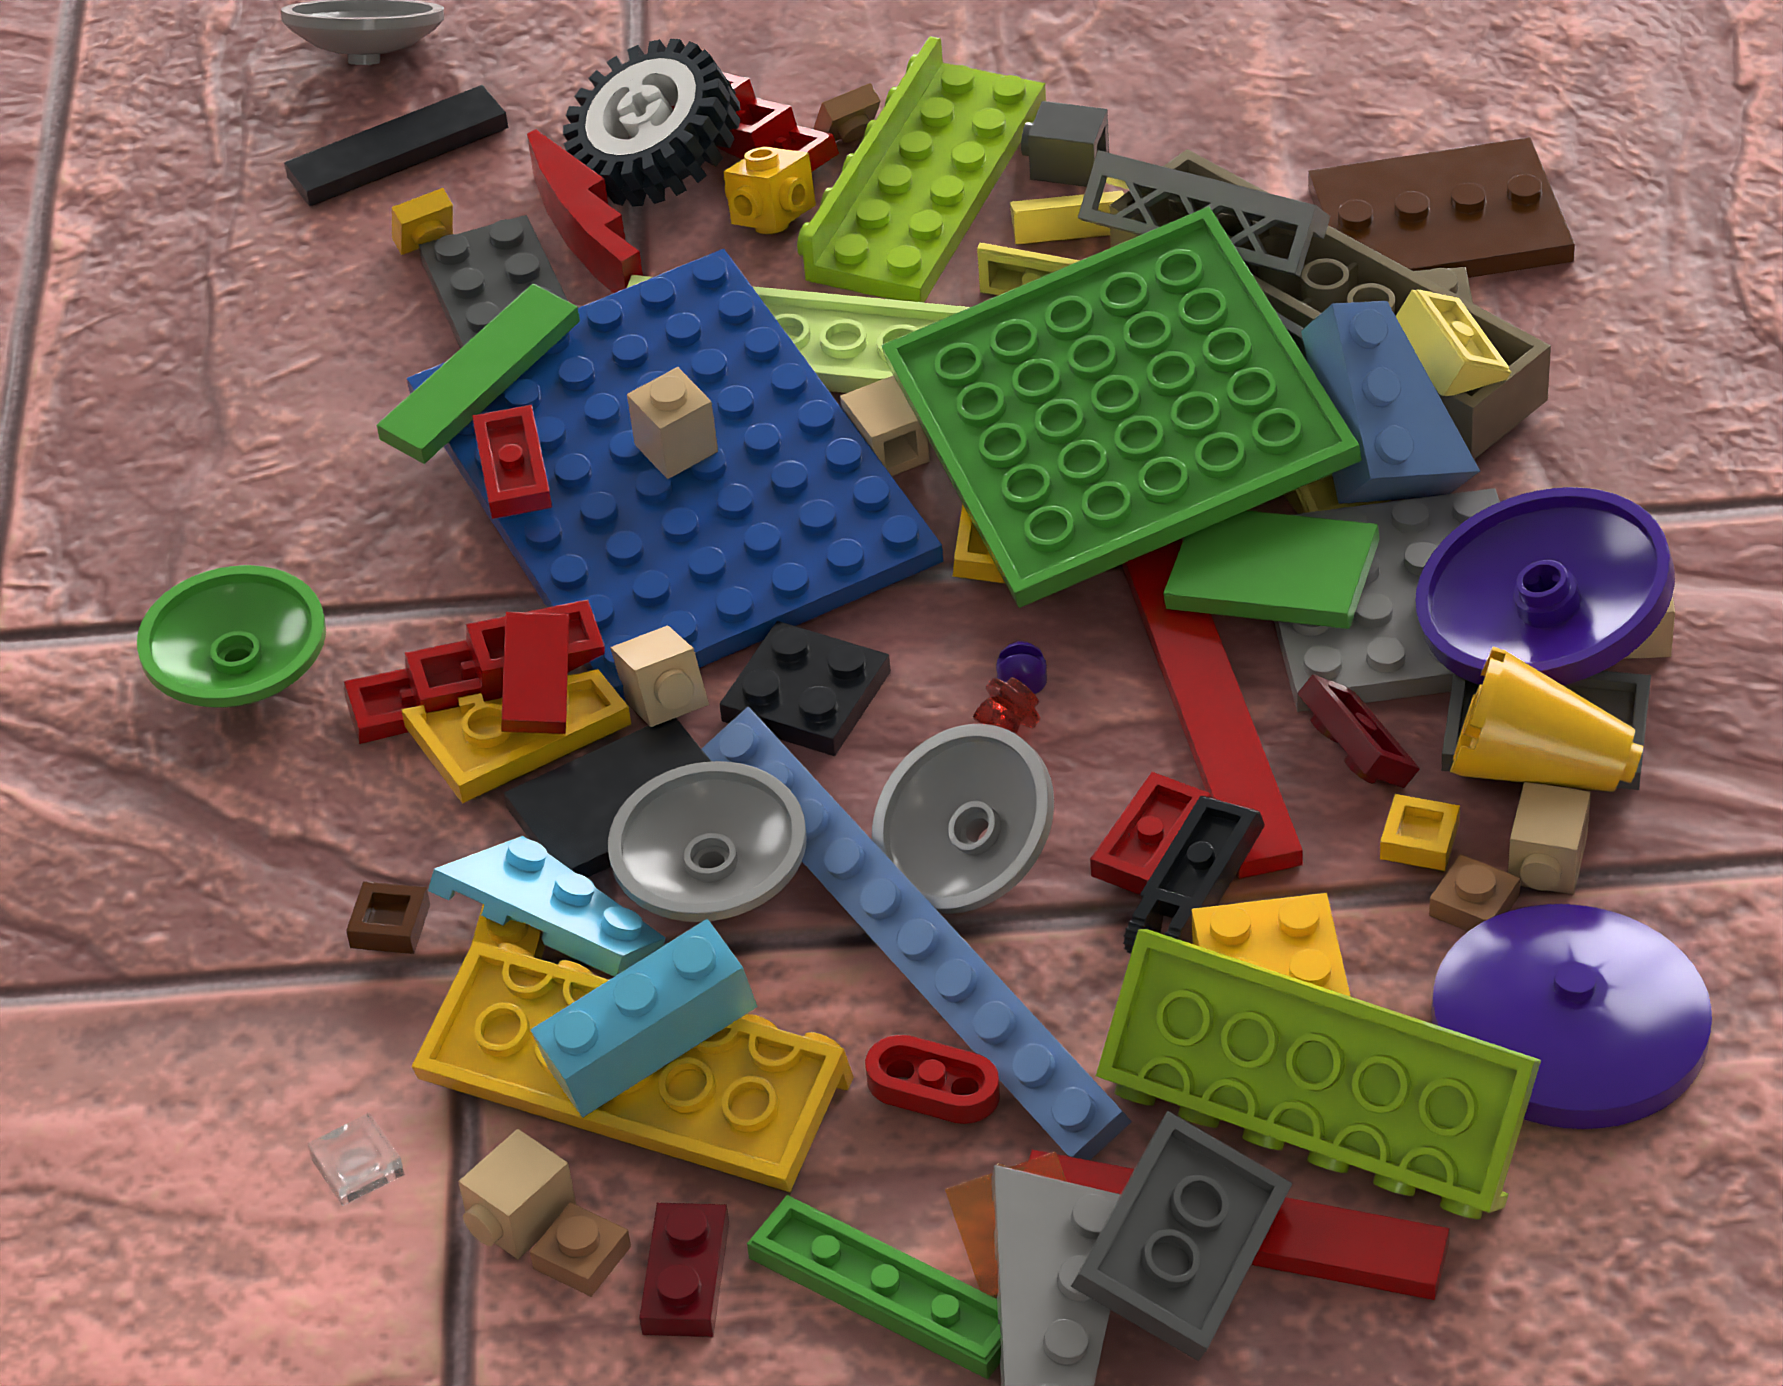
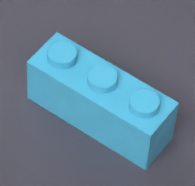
M706 919L530 1030L548 1069L583 1118L758 1006L743 966L710 921Z

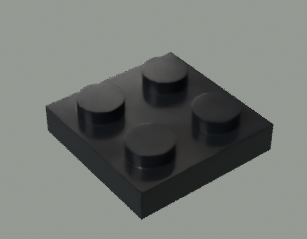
M776 621L720 702L721 720L729 724L744 709L749 707L778 739L836 756L890 674L889 654Z

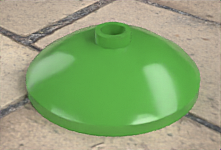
M228 566L192 576L165 592L150 607L141 622L137 635V651L146 677L158 690L167 696L184 703L203 707H237L267 699L286 689L303 676L314 664L322 650L326 637V623L317 595L297 577L265 566Z

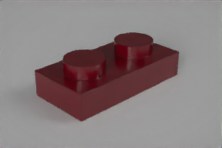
M1312 674L1297 693L1314 713L1310 718L1313 726L1325 737L1341 745L1348 754L1344 758L1345 764L1364 781L1375 784L1379 779L1405 788L1420 770L1412 758L1354 691L1344 685Z
M657 1202L639 1316L642 1335L714 1337L729 1228L727 1204Z

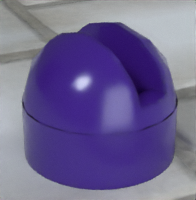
M1024 641L1009 644L1001 650L996 663V676L999 688L1004 693L1013 697H1029L1040 692L1047 683V664L1041 650L1035 645Z

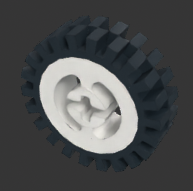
M670 38L667 47L664 46L660 39L649 41L647 54H644L639 45L627 49L629 61L624 64L616 55L607 61L612 72L604 76L596 70L588 78L595 88L591 91L580 87L574 97L581 106H569L566 117L571 124L563 125V136L567 140L564 143L565 149L605 179L607 198L609 197L613 204L623 206L627 199L632 207L643 206L646 194L654 204L665 201V188L670 187L676 196L687 191L683 179L691 175L697 183L703 180L707 175L701 165L706 161L716 167L723 159L717 146L730 148L735 139L730 130L739 128L740 118L736 111L741 110L739 100L735 96L736 92L712 56L705 49L702 51L698 44L691 41L685 46L681 39Z

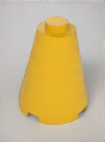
M1496 647L1491 648L1481 675L1485 676L1483 684H1480L1476 694H1473L1453 756L1454 762L1450 769L1451 773L1464 777L1522 783L1526 781L1551 786L1609 792L1615 791L1620 780L1631 784L1643 752L1642 745L1633 743L1634 728L1509 652Z

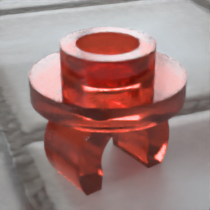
M1010 677L1007 682L998 678H992L986 685V690L991 697L982 702L973 715L974 720L980 724L998 726L1017 734L1020 724L1033 729L1041 721V717L1035 709L1039 704L1038 698L1026 685L1013 677Z

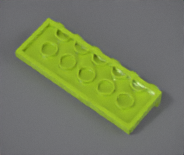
M930 36L920 52L911 56L906 74L897 87L893 86L888 92L885 106L877 119L871 120L868 123L864 139L854 154L850 153L846 157L841 175L832 188L828 187L823 193L820 208L811 222L803 224L798 236L797 251L800 256H803L805 281L891 300L924 303L1020 145L1026 122L1033 123L1041 102L1046 101L1045 83L1022 79L1014 75H1002L972 69L964 65L943 63L941 38Z
M1139 929L1096 1077L1116 1083L1114 1094L1126 1100L1144 1105H1154L1156 1098L1177 1104L1180 1106L1178 1116L1187 1121L1217 1128L1220 1120L1243 1127L1242 1138L1250 1143L1269 1149L1283 1150L1284 1143L1286 1142L1309 1150L1307 1161L1316 1166L1336 1172L1348 1173L1349 1167L1352 1165L1375 1173L1373 1184L1380 1188L1407 1196H1414L1416 1188L1442 1196L1439 1205L1442 1209L1463 1217L1481 1219L1483 1211L1491 1213L1505 1208L1509 1194L1502 1191L1541 1060L1148 929Z

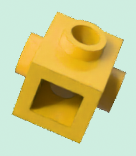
M763 146L746 152L744 159L723 171L725 195L728 199L731 224L753 227L756 232L761 234H774L784 231L789 227L791 221L816 206L809 153Z

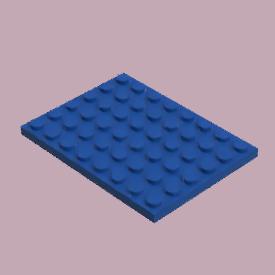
M724 248L579 307L580 322L480 413L484 414L532 405L552 508L492 519L473 420L444 446L546 607L589 600L605 645V654L584 664L587 671L599 669L624 701L623 684L617 673L610 648L612 646L668 625L694 648L698 666L701 668L764 640L776 621L797 626L944 562L943 547L940 541ZM444 363L406 378L409 393L411 394ZM679 367L712 401L718 452L667 479L634 443L627 394Z

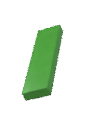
M535 284L530 285L376 425L379 440L425 464L473 420V415L480 414L580 322L578 306Z
M786 1195L747 1243L749 1259L987 1380L1000 1364L1001 1334L1000 1324H998L996 1298L789 1195Z

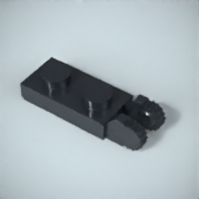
M1206 796L1199 797L1140 894L1142 900L1133 913L1132 920L1128 922V926L1125 928V935H1123L1124 949L1127 950V953H1132L1139 929H1148L1161 934L1163 916L1173 918L1168 926V931L1165 932L1166 936L1192 944V909L1218 905L1265 827L1260 811Z

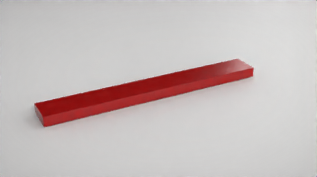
M1182 539L1121 564L1206 792L1210 793V798L1260 811L1265 827L1237 872L1238 878L1241 879L1303 866L1302 846L1211 614L1166 609L1163 593L1183 543Z

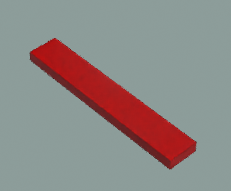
M1033 1149L1025 1169L1027 1173L1117 1194L1122 1193L1134 1171L1133 1168ZM1285 1197L1251 1265L1435 1300L1449 1246L1450 1228Z

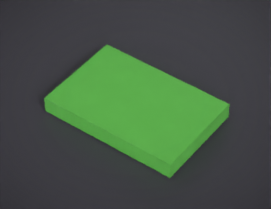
M1247 510L1184 537L1163 593L1166 609L1350 629L1380 540L1378 524Z

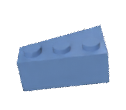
M1388 301L1332 303L1301 331L1309 366L1360 446L1362 461L1332 473L1339 504L1414 499L1451 494L1480 472Z

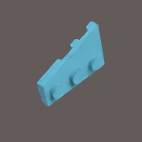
M524 836L435 868L428 888L429 892L447 900H450L456 891L484 904L481 916L503 926L508 921L514 920L543 931L541 938L544 945L613 977L663 947L666 938L643 922L636 912L619 905L598 890L587 877L573 872L548 854L541 844Z

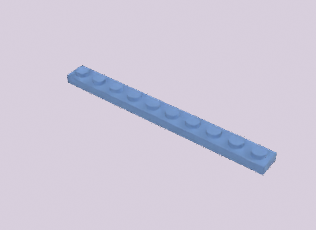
M749 707L744 709L702 748V751L711 761L741 763L758 768L773 775L791 790L801 806L806 826L807 842L802 862L976 1054L986 1057L995 1065L999 1080L1068 1156L1091 1160L1132 1122Z

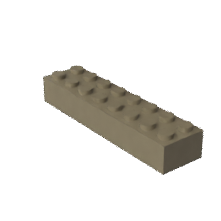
M1188 149L1163 166L1266 192ZM1130 191L1109 205L1110 214L1115 215L1135 203ZM1141 193L1143 197L1148 195L1145 193ZM1165 198L1149 207L1159 227L1189 215L1183 203ZM1195 206V208L1197 209V211L1202 209V208H1200V207H1196V206ZM1220 212L1215 214L1229 238L1244 231L1238 217ZM1142 213L1131 218L1132 220L1146 223ZM1250 220V222H1251L1252 225H1254L1255 223H1257V222H1255V221H1251V220ZM1329 225L1324 239L1312 236L1300 277L1245 263L1274 310L1302 328L1310 324L1332 303L1388 301L1396 316L1411 290L1418 289L1459 298L1511 371L1507 380L1461 394L1442 396L1438 393L1474 460L1548 400L1551 345ZM1273 226L1259 234L1258 237L1268 255L1288 259L1296 232ZM1110 228L1111 247L1139 235ZM1250 240L1239 246L1255 251Z

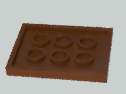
M1531 137L1308 171V189L1313 203L1331 216L1328 223L1329 226L1412 271L1466 267L1467 276L1471 278L1574 262V240Z

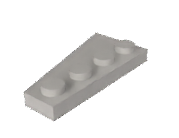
M994 1165L991 1181L992 1201H994L995 1207L994 1245L998 1270L997 1309L1001 1334V1386H1094L1110 1309L1072 1288L1071 1285L1121 1194Z

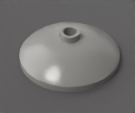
M321 0L296 3L281 8V21L290 31L317 48L348 54V63L355 65L380 63V54L398 51L414 45L433 32L444 20L443 6L412 0Z
M968 724L947 729L917 746L893 771L878 799L873 818L872 841L939 913H962L988 905L1009 892L1024 878L1037 861L1045 846L1054 814V791L1048 769L1039 754L1026 741L1007 729L987 724ZM985 829H987L985 835L980 840H978L980 834Z
M722 761L700 762L667 771L637 789L624 802L613 820L608 837V854L613 875L618 885L632 901L642 908L659 916L674 920L702 922L708 919L709 921H715L748 912L764 904L779 893L790 882L802 862L806 849L807 833L804 815L798 800L791 790L773 775L741 763Z

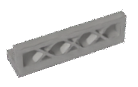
M1100 150L1097 151L1078 214V218L1082 221L1140 236L1159 227L1149 207L1164 198L1183 203L1189 214L1197 211L1195 206L1202 209L1210 206L1214 214L1220 212L1238 217L1244 231L1230 238L1245 263L1298 277L1301 275L1312 236L1324 239L1331 217L1314 204ZM1105 183L1129 189L1135 200V203L1115 215L1097 211ZM1141 193H1145L1148 195L1143 197ZM1142 213L1146 223L1132 220L1131 218ZM1250 220H1251V221H1255V222H1257V223H1255L1254 225H1252L1251 222H1250ZM1273 226L1296 232L1288 259L1268 255L1258 235ZM1250 240L1255 251L1239 246Z

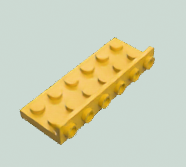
M476 940L473 941L412 1064L418 1079L791 1192L836 1088L849 1090L854 1078L845 1050L836 1041L814 1032H808L801 1036L783 1031L763 1017L746 1014L582 1118L548 1069L530 1029L604 984L609 979L595 976L586 967L572 961L562 960L558 964L534 958L528 951L514 944L500 943L496 947Z

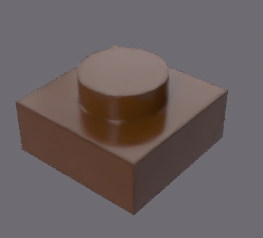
M363 881L346 929L350 948L414 954L430 908L427 887Z

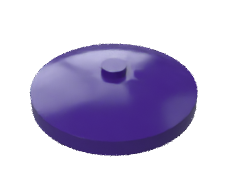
M1564 487L1537 490L1508 498L1476 513L1455 528L1437 546L1419 577L1415 599L1416 613L1431 652L1448 670L1467 681L1478 685L1483 684L1485 676H1482L1481 672L1491 648L1496 647L1509 652L1561 685H1567L1593 676L1615 665L1637 649L1653 633L1670 605L1675 587V570L1670 549L1661 527L1646 510L1631 500L1614 493L1590 488Z
M1546 904L1524 907L1494 916L1468 931L1453 945L1443 959L1435 978L1431 1023L1541 1060L1524 1120L1560 1128L1597 1129L1619 1126L1648 1117L1667 1107L1690 1087L1698 1076L1708 1051L1712 1025V1009L1707 988L1696 967L1674 943L1659 932L1630 917L1596 907Z

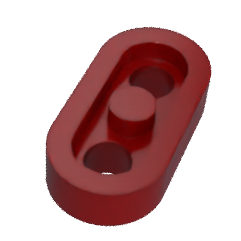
M893 1035L881 1039L870 1048L866 1055L865 1068L868 1088L876 1099L885 1104L959 1124L981 1121L991 1115L998 1106L1000 1100L998 1071L995 1065L982 1055L910 1035ZM899 1077H907V1078H909V1079H907V1080H902V1079H898V1078H899Z

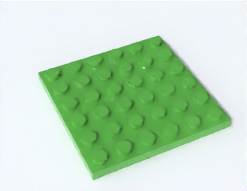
M1210 206L881 345L889 368L916 415L918 422L1018 608L1362 461L1359 443Z

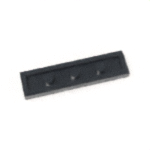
M480 85L284 162L287 178L307 204L313 206L508 128L507 115L486 88Z

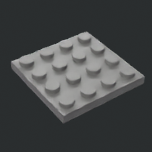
M1495 488L1292 514L1296 516L1378 524L1380 537L1350 629L1274 621L1297 712L1310 710L1297 693L1312 674L1346 686L1354 691L1364 703L1451 692L1454 673L1437 660L1425 640L1416 613V588L1421 572L1437 546L1464 521L1489 506L1500 502Z

